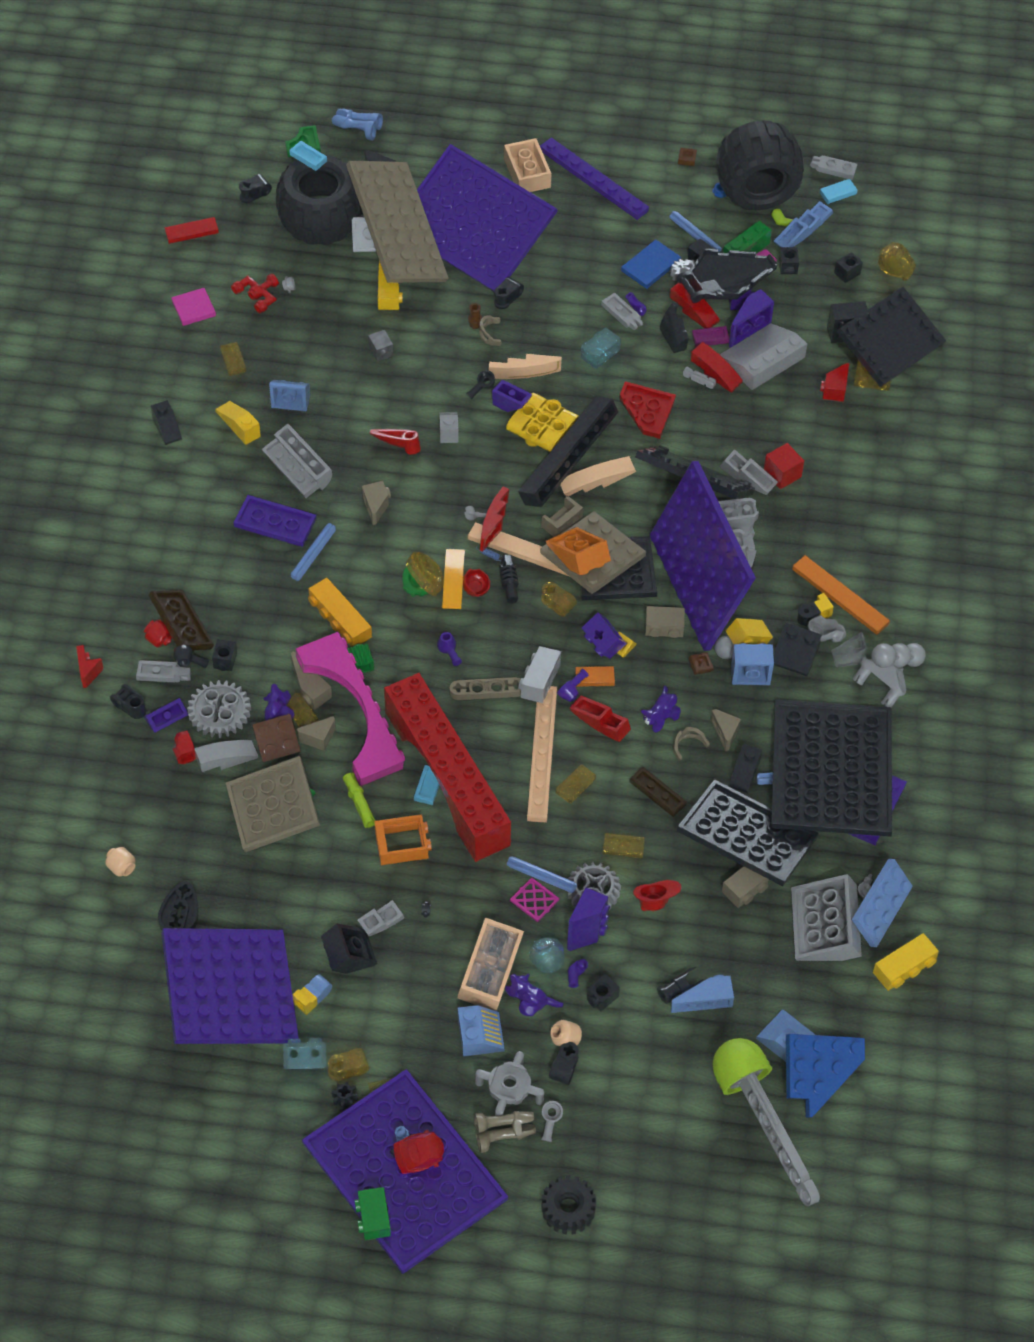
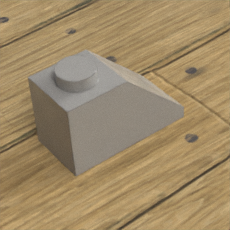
M439 413L440 443H458V413Z

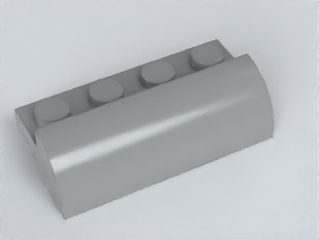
M289 424L274 434L275 439L262 449L263 453L305 498L319 488L323 490L332 478V470Z

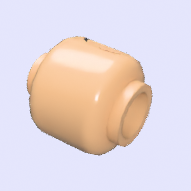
M124 847L112 848L106 855V866L118 877L130 875L136 867L135 857Z
M559 1020L551 1028V1039L556 1046L561 1047L562 1044L568 1042L578 1045L581 1041L582 1031L576 1023Z

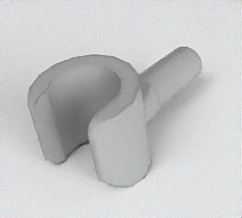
M473 506L465 508L466 512L464 514L469 521L474 520L476 517L485 518L486 513L475 512Z

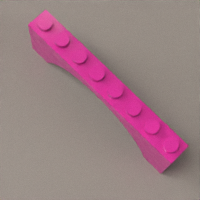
M339 632L296 648L295 657L303 673L322 675L338 682L356 698L361 706L367 724V737L360 754L353 761L352 771L359 785L363 786L402 770L405 756L402 750H398L396 747V738L394 734L389 733L387 720L385 717H381L379 713L380 707L377 701H373L370 687L368 685L365 686L363 673L360 669L357 670L355 658L352 653L349 654L345 638H341Z

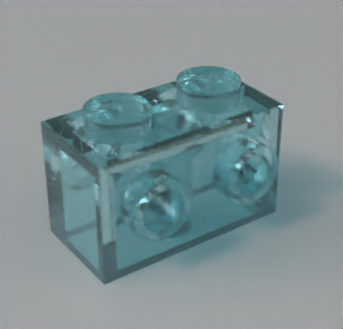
M309 1038V1043H301V1039H288V1043H283L284 1069L327 1068L326 1042H322V1038ZM314 1049L319 1051L318 1057L312 1055ZM293 1050H296L298 1052V1056L296 1058L292 1057L291 1052Z

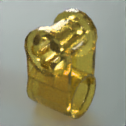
M547 582L543 585L542 603L555 611L559 616L565 617L577 605L576 598L557 584Z
M362 1048L334 1055L328 1061V1076L334 1081L360 1076L367 1073L370 1069Z

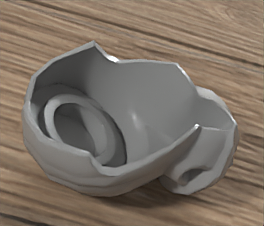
M820 615L809 621L808 630L822 634L821 642L830 639L832 642H840L846 637L845 628L838 624L835 619H826Z

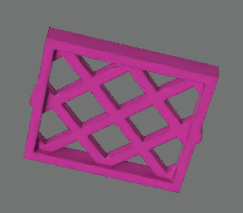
M531 878L523 887H520V890L510 901L536 922H539L546 913L550 912V909L559 901V898L535 879ZM529 884H532V890H525ZM536 892H543V898H536ZM520 893H523V899H516ZM526 893H533V898L526 899ZM534 901V907L526 906V902ZM536 901H544V907H537ZM546 901H554L550 906L546 905ZM537 910H544L540 916H537Z

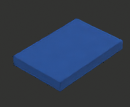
M654 240L621 267V271L647 289L670 271L674 261L679 262L681 257L659 241Z

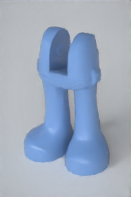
M343 108L337 110L336 115L332 118V123L343 129H361L365 132L366 139L373 141L376 137V129L380 130L382 127L383 116L379 113H356Z

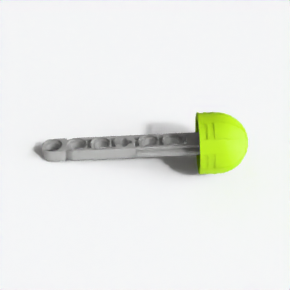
M737 1038L725 1042L718 1048L713 1058L714 1075L723 1094L730 1095L743 1091L788 1177L797 1188L796 1192L803 1204L810 1206L819 1202V1192L813 1180H810L806 1167L759 1082L772 1071V1066L769 1064L766 1055L757 1044L748 1039Z

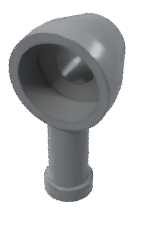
M549 1101L542 1107V1116L546 1120L544 1134L541 1139L543 1141L552 1142L554 1122L559 1121L563 1115V1108L556 1101ZM549 1109H554L555 1112H556V1115H555V1116H549V1115H548V1110H549Z

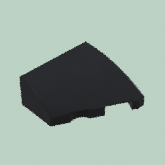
M677 302L672 303L668 308L659 328L673 353L685 351L689 340L683 319H678L676 314Z

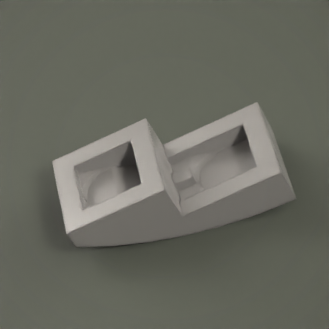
M392 900L377 911L372 909L359 918L358 922L367 935L372 936L395 925L405 917Z

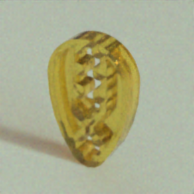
M413 552L406 561L408 570L428 594L432 596L438 595L444 584L443 574L439 565L428 555L421 552Z

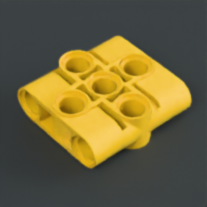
M533 392L531 393L532 397L523 408L518 409L510 418L506 429L524 438L527 445L532 447L539 446L551 452L579 418V415L561 407V403L558 400H547Z

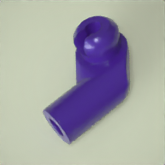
M633 292L628 293L626 299L632 308L641 317L644 316L647 311L646 306L635 297Z

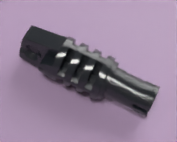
M504 555L501 565H499L502 587L506 590L507 602L512 604L518 601L517 587L519 583L516 566L513 565L511 555Z

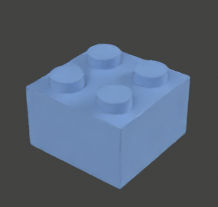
M764 643L734 644L731 662L732 685H770L774 666L773 645Z

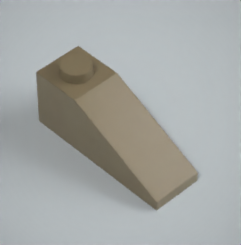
M293 651L291 653V661L300 690L301 700L306 706H310L315 710L332 698L331 686L318 674L303 673L295 657L296 653Z

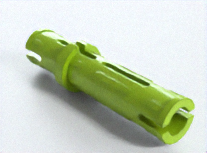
M354 773L344 775L343 781L347 786L348 796L352 798L364 827H373L376 820L364 797L363 788L359 786Z

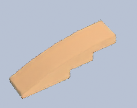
M628 456L577 471L568 475L560 485L567 497L582 489L586 493L600 485L605 488L635 473L636 470L631 458Z

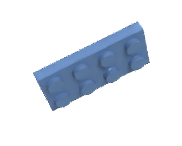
M895 859L887 860L852 918L853 923L870 947L878 946L913 887Z

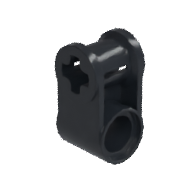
M261 174L241 181L239 183V189L241 190L240 200L244 203H250L266 196L271 192L272 185Z
M507 277L495 289V307L499 309L508 308L510 304L522 295L524 285Z
M123 684L115 695L112 694L110 696L114 706L132 718L140 719L146 715L143 697L132 690L127 684Z
M568 1042L562 1044L556 1060L552 1064L549 1079L566 1085L570 1084L579 1059V1049L575 1043Z

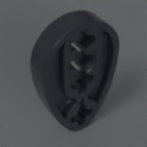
M180 882L165 897L158 912V922L161 930L175 926L174 918H177V909L181 906L183 909L180 912L181 919L178 920L179 927L177 928L195 929L198 921V901L196 892L190 882ZM184 889H188V892L182 897Z

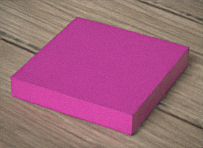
M205 288L171 297L183 326L216 316Z

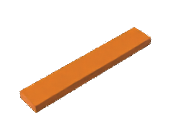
M806 555L793 565L792 570L819 591L825 593L828 598L876 635L889 625L890 620Z

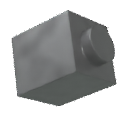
M385 330L368 335L369 348L377 361L393 356V344Z

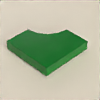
M316 125L299 127L297 136L285 141L288 157H292L290 149L300 141L321 153Z

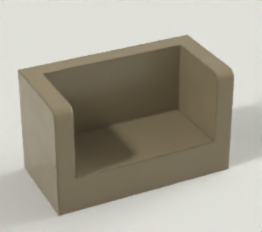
M567 496L565 497L564 507L550 518L546 515L542 516L541 527L553 537L558 536L583 519V507Z

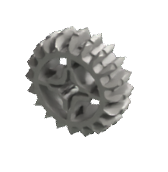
M594 862L591 863V866L584 863L583 868L577 866L576 871H572L568 878L577 884L574 893L568 892V898L572 899V905L578 904L585 888L604 894V886L608 885L610 890L606 896H608L610 909L611 905H615L620 897V879L616 877L615 870L610 871L609 865L603 868L602 863L598 866H595ZM583 882V890L579 891L578 885Z

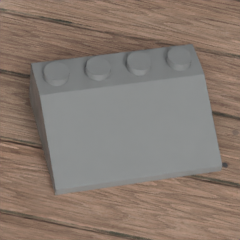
M770 323L720 355L738 373L743 382L753 390L805 358L807 343L795 332Z
M848 874L791 887L795 959L797 961H844L862 957L860 931L852 921L858 910L857 885Z

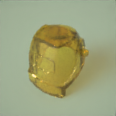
M891 242V244L880 250L878 259L880 268L891 276L907 281L916 267L914 259H912L908 250L902 244Z

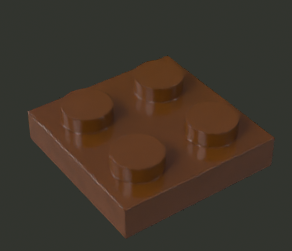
M290 714L252 724L262 762L301 752Z

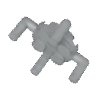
M521 1051L516 1053L513 1062H505L503 1065L496 1066L491 1072L478 1069L475 1073V1084L477 1086H482L484 1080L489 1081L490 1095L498 1101L495 1116L504 1115L506 1104L518 1105L528 1094L536 1096L535 1102L537 1105L544 1103V1090L531 1085V1078L524 1067V1053ZM512 1079L516 1084L512 1087H507L504 1081Z

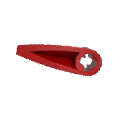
M371 429L369 432L370 435L387 444L404 448L407 454H417L421 450L418 433L414 430Z

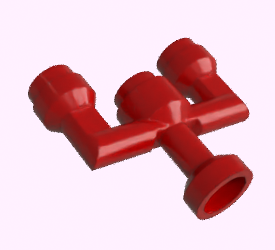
M272 273L266 277V281L261 285L250 276H246L241 281H236L231 285V290L235 294L243 292L244 288L250 285L251 288L247 292L250 299L258 300L262 296L265 297L264 300H259L254 305L258 313L265 312L268 306L277 300L276 297L266 290L270 286L275 288L279 285L278 279Z

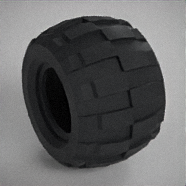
M767 120L753 121L735 128L722 140V145L718 148L716 170L722 189L735 205H740L743 209L747 210L773 208L789 200L800 188L804 172L803 154L796 138L784 125Z
M325 155L327 156V162L316 171L299 160L293 161L282 172L277 184L275 200L280 221L286 231L292 234V237L302 240L306 244L328 245L343 240L348 233H352L353 217L361 216L362 213L346 166L347 163L342 162L340 158ZM313 196H328L325 198H311Z

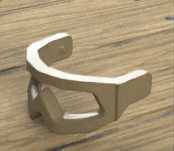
M484 316L480 321L479 335L481 340L489 345L500 346L501 339H493L484 329L489 324H499L500 317Z
M687 727L683 731L680 730L678 732L673 747V753L678 761L682 760V756L678 751V744L683 739L695 738L700 740L706 748L710 746L703 732L693 727Z

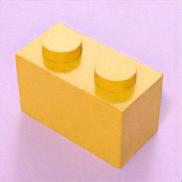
M736 618L726 630L733 644H768L773 638L763 620Z

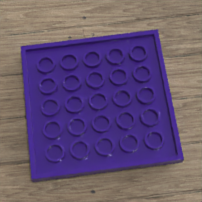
M163 928L161 933L174 1044H284L298 1042L299 1037L283 930Z

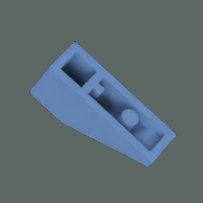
M716 975L672 1000L671 1013L733 1007L734 994L731 977Z

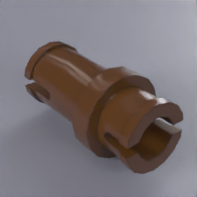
M478 303L470 305L468 322L473 329L480 327L482 319L480 315L481 306Z

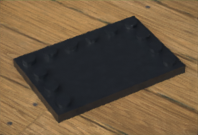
M904 286L836 331L880 387L946 342V339Z
M661 445L659 447L654 446V448L649 447V449L638 450L635 456L637 459L680 477L684 476L692 462L669 452V448ZM701 465L712 490L735 500L753 495L755 487L751 486L752 483L746 480L738 481Z
M715 779L677 828V832L782 887L814 844L819 834L816 831L771 828V808Z

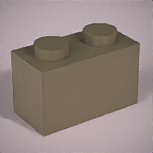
M647 606L645 636L683 637L685 608Z
M742 867L723 882L722 893L739 908L743 904H749L758 892L763 893L768 887L769 879L746 867Z

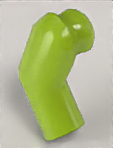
M780 209L772 211V218L777 225L787 227L794 220L785 218Z

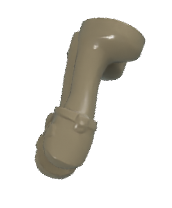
M515 1111L512 1114L501 1116H485L483 1113H475L474 1125L477 1130L475 1134L480 1153L487 1152L491 1142L511 1138L520 1140L536 1133L535 1125H521L522 1123L533 1121L535 1119L534 1113ZM509 1124L512 1125V1127H509V1128L497 1129V1130H487L488 1128L495 1127V1126L509 1125Z

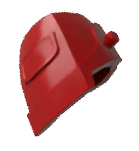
M428 1129L424 1130L423 1133L407 1136L393 1144L395 1160L402 1174L421 1172L433 1165L438 1167V1162L443 1160L444 1144L435 1132H429Z

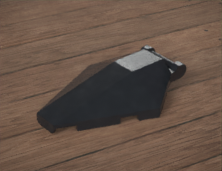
M704 249L689 271L679 273L676 279L688 291L693 303H698L701 299H738L775 271L777 263L770 254L768 256L756 255V252L729 250V253H718V249Z

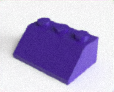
M585 888L569 919L567 950L572 951L597 943L600 936H605L609 919L607 914L610 909L608 896Z

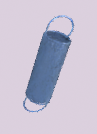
M488 548L483 552L480 551V553L499 561L500 554Z

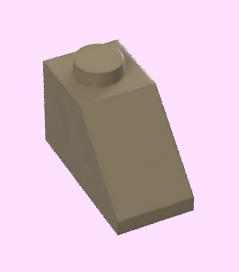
M383 481L362 486V498L373 525L377 524L389 506L388 498H391L390 490L388 487L385 488Z

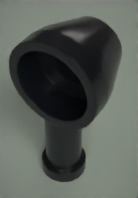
M485 370L479 373L477 377L478 384L466 393L471 400L483 388L491 389L494 386L495 376L491 371Z
M181 645L174 649V659L180 667H187L190 662L203 668L208 666L209 660L193 655V650L189 646Z

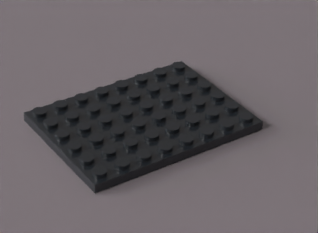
M775 699L771 828L892 836L891 707Z

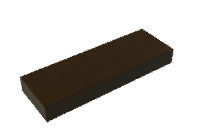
M644 767L639 769L629 780L632 785L672 817L687 804V801Z

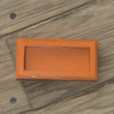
M614 666L576 667V675L580 673L581 669H584L589 675L576 687L615 686Z

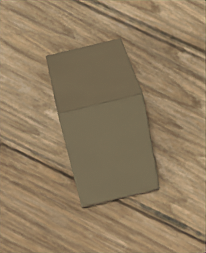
M714 709L712 710L710 721L724 750L728 751L739 731L741 719Z
M334 716L297 728L299 742L325 751L336 730Z

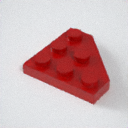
M625 381L619 399L642 434L660 439L675 403L676 395Z

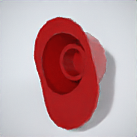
M664 880L640 885L633 890V894L639 899L642 911H657L664 908L669 898L680 893L682 887L677 881Z

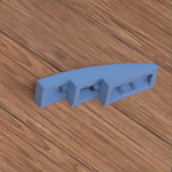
M819 201L811 211L807 209L799 219L795 218L774 240V243L779 247H795L820 227L833 214V210Z

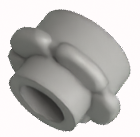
M285 276V280H282L283 288L291 293V291L296 290L294 278L292 276Z

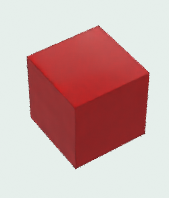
M786 443L766 455L764 470L778 481L776 486L782 489L802 477L804 460Z

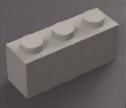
M539 646L537 652L532 654L531 665H527L525 677L521 678L519 682L521 698L540 703L544 702L561 665V651Z

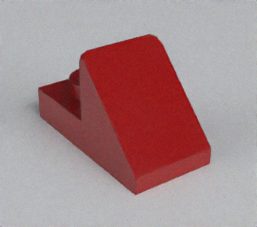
M84 645L76 646L82 686L87 688L102 672L103 663L101 658L90 660L89 652H85Z

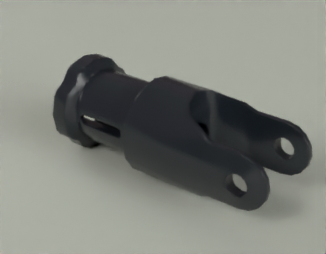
M696 966L674 977L671 983L666 986L657 988L658 995L665 1004L670 1003L673 997L683 994L704 980L701 979L693 985L687 982L686 975L695 969Z

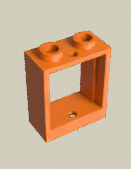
M422 814L374 821L381 865L428 859V851H431L432 848L430 839H426V834L429 833L427 821L423 822ZM418 829L421 847L388 852L385 834Z

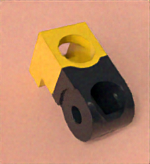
M825 593L817 595V601L799 607L797 621L802 626H808L809 621L814 617L820 615L824 618L831 617L834 606Z

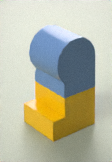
M320 974L316 975L309 984L292 994L294 1005L305 1015H308L330 993L332 984Z

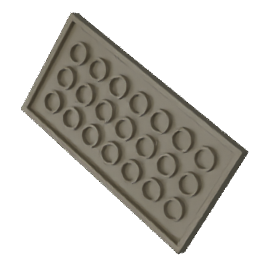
M349 161L346 166L387 283L446 282L449 278L407 162Z

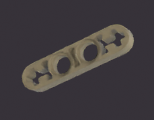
M512 677L457 680L450 685V696L455 700L521 696V690L519 689L521 679ZM494 685L502 687L500 691H493L491 688ZM475 686H480L483 690L481 692H474L472 689Z

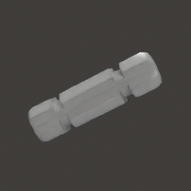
M686 367L683 371L684 377L691 378V380L701 385L706 384V387L713 389L716 385V379L712 377L707 378V375L696 370L693 371L690 367Z

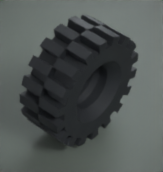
M566 1175L565 1180H562L561 1176L557 1177L556 1183L552 1180L549 1183V1188L546 1186L544 1195H542L541 1211L543 1212V1219H547L549 1227L554 1226V1231L558 1232L561 1229L563 1230L562 1234L567 1235V1231H571L573 1235L576 1234L577 1229L582 1232L585 1230V1225L589 1227L591 1220L594 1219L596 1210V1195L593 1194V1188L591 1186L587 1187L588 1182L585 1180L582 1183L579 1182L580 1177L575 1176L574 1180L570 1179L571 1175ZM565 1199H572L577 1203V1209L571 1213L564 1212L560 1207L561 1202Z

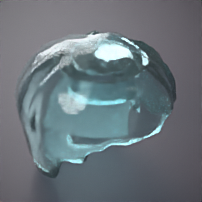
M545 937L534 942L529 951L531 962L540 972L545 974L558 971L565 962L563 945L558 939L552 937Z

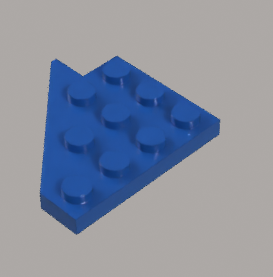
M786 1034L787 1098L806 1099V1118L813 1117L865 1060V1038Z

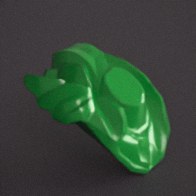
M407 565L403 572L402 588L411 597L427 595L431 588L428 578L416 565Z

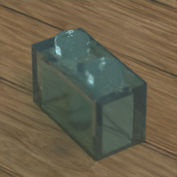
M605 327L602 331L597 332L589 341L582 344L581 358L597 369L620 351L621 338Z

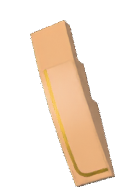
M526 354V359L508 358L507 363L489 362V371L494 374L495 379H521L543 376L561 371L562 357Z

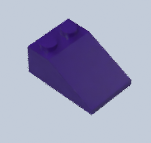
M761 289L751 293L746 298L732 322L729 341L730 348L772 322L774 301Z

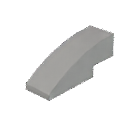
M735 449L719 466L738 481L746 480L752 483L751 486L755 487V491L765 495L778 483L754 460L750 458L747 461Z
M252 740L224 741L194 748L196 759L202 772L219 766L223 770L258 758Z

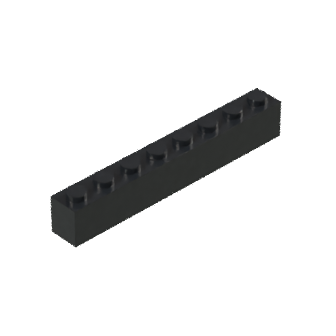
M595 397L520 488L518 493L526 506L542 507L618 414L619 411L612 398Z

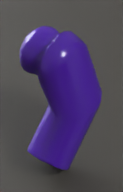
M585 959L577 960L568 968V984L570 988L579 986L578 977L588 968V962Z

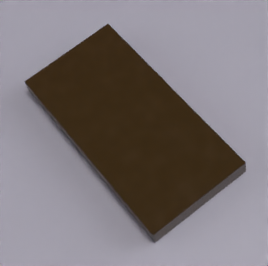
M183 590L150 592L149 597L177 647L186 645L192 648V650H211L213 648L212 640Z

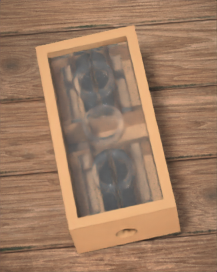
M485 918L465 973L458 999L497 1011L524 931Z

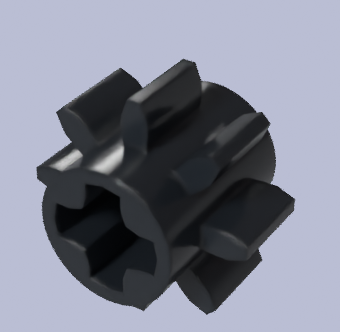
M347 1081L341 1085L337 1083V1090L332 1091L334 1105L339 1104L342 1110L345 1107H351L353 1100H358V1095L355 1094L356 1086L351 1087Z

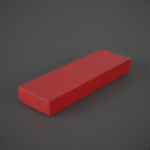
M215 217L164 227L169 244L219 233Z

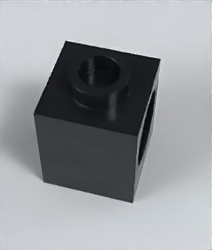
M700 238L689 246L688 260L696 262L704 249L715 248Z
M780 247V274H798V247Z
M851 252L836 261L834 273L843 282L847 283L861 274L863 262Z
M217 639L212 656L214 669L220 671L233 670L237 656L236 642Z
M604 974L588 988L587 1001L593 1008L597 1007L602 1012L619 997L620 987ZM603 992V993H605L606 995H605V996H600V995H598V993Z

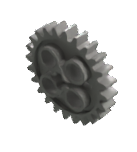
M218 680L217 685H214L210 681L209 687L203 684V690L196 689L197 695H191L192 700L188 701L189 707H187L189 720L192 721V726L197 727L198 732L203 729V735L210 732L211 737H213L215 733H218L219 738H221L222 733H225L228 737L229 731L236 734V728L243 729L242 723H248L247 718L250 717L251 711L250 698L247 697L246 691L242 692L241 686L236 688L235 683L228 686V681H225L222 685L220 680Z

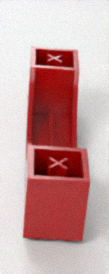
M420 673L384 687L386 715L403 742L406 740L411 742L430 766L446 798L456 831L474 861L477 862L511 845V821Z

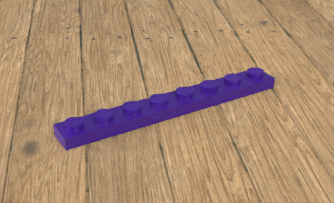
M552 137L540 145L542 153L636 220L649 211V206Z

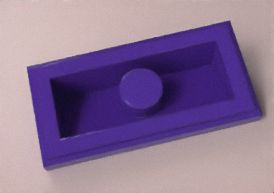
M178 698L144 716V718L155 733L188 716V712L181 699Z

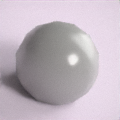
M726 635L719 637L714 646L716 654L722 659L732 658L734 644L731 639Z

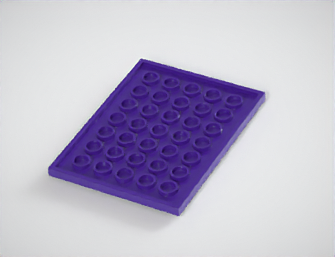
M452 144L447 147L417 188L442 260L493 292L507 277L513 274L558 212L554 206Z
M692 461L650 533V538L676 590L677 596L683 608H685V613L691 622L699 643L704 651H710L756 577L699 461Z
M407 1069L302 1139L303 1145L355 1213L354 1200L358 1199V1191L384 1187L391 1236L376 1238V1240L402 1274L508 1200V1195ZM399 1126H404L410 1135L423 1133L427 1129L429 1132H435L444 1144L443 1160L438 1162L439 1166L434 1167L433 1165L421 1172L402 1174L395 1158L390 1154V1151L394 1148L393 1144L397 1142L395 1129ZM360 1212L356 1213V1214L359 1216V1218L361 1219V1213H360Z

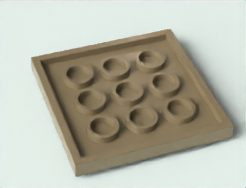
M594 511L564 532L578 527L607 540L611 561L605 563L603 567L594 568L585 575H579L570 571L547 544L540 548V553L591 594L598 591L646 556L644 549Z
M300 756L226 782L242 848L245 853L320 826Z

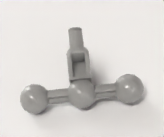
M886 643L879 644L872 651V659H862V666L853 677V680H857L858 684L863 685L871 672L890 687L889 692L881 703L883 705L886 704L885 707L892 708L899 696L906 693L903 666L917 667L921 665L926 657L925 650L917 643H910L907 646L902 643H896L892 646Z

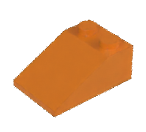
M578 527L546 540V544L566 567L579 575H585L590 570L603 567L605 563L611 561L607 540Z

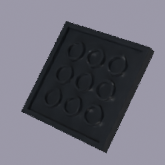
M650 536L628 537L646 551V556L593 594L580 585L582 601L657 597Z

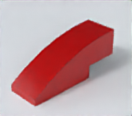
M677 283L671 288L670 298L683 307L682 312L703 328H712L720 322L719 317L705 299H701L698 303H693L690 299V294L682 283Z
M704 342L700 343L691 352V362L704 369V374L708 378L716 379L717 384L731 393L743 382L731 365Z
M582 695L570 707V711L589 726L618 742L631 730L627 718L614 714L611 707Z

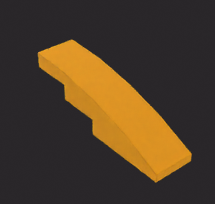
M446 549L443 609H461L465 550Z

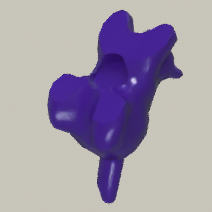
M276 684L271 685V692L263 698V700L268 701V705L264 710L265 720L290 714L291 718H294L293 710L287 706L291 698L289 691L282 692Z
M663 686L662 694L657 698L655 705L650 710H641L645 723L653 725L652 731L655 733L663 728L667 718L675 721L681 714L680 707L675 705L677 703V695L669 694L667 686Z
M530 974L525 976L510 975L512 984L507 985L505 991L509 996L520 1000L519 1011L522 1015L534 1016L545 1005L555 1008L564 1006L563 1003L547 997L545 992L529 983L528 978Z

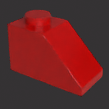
M845 363L826 374V379L821 382L820 391L823 392V399L844 402L849 363Z

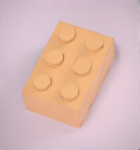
M536 138L504 145V161L514 183L529 192L551 188V171Z

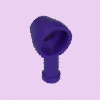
M449 632L442 633L437 641L438 650L442 653H448L454 666L460 665L462 660L455 652V638Z
M581 669L579 674L559 689L557 695L569 702L574 701L579 695L576 686L585 677L589 676L588 673Z

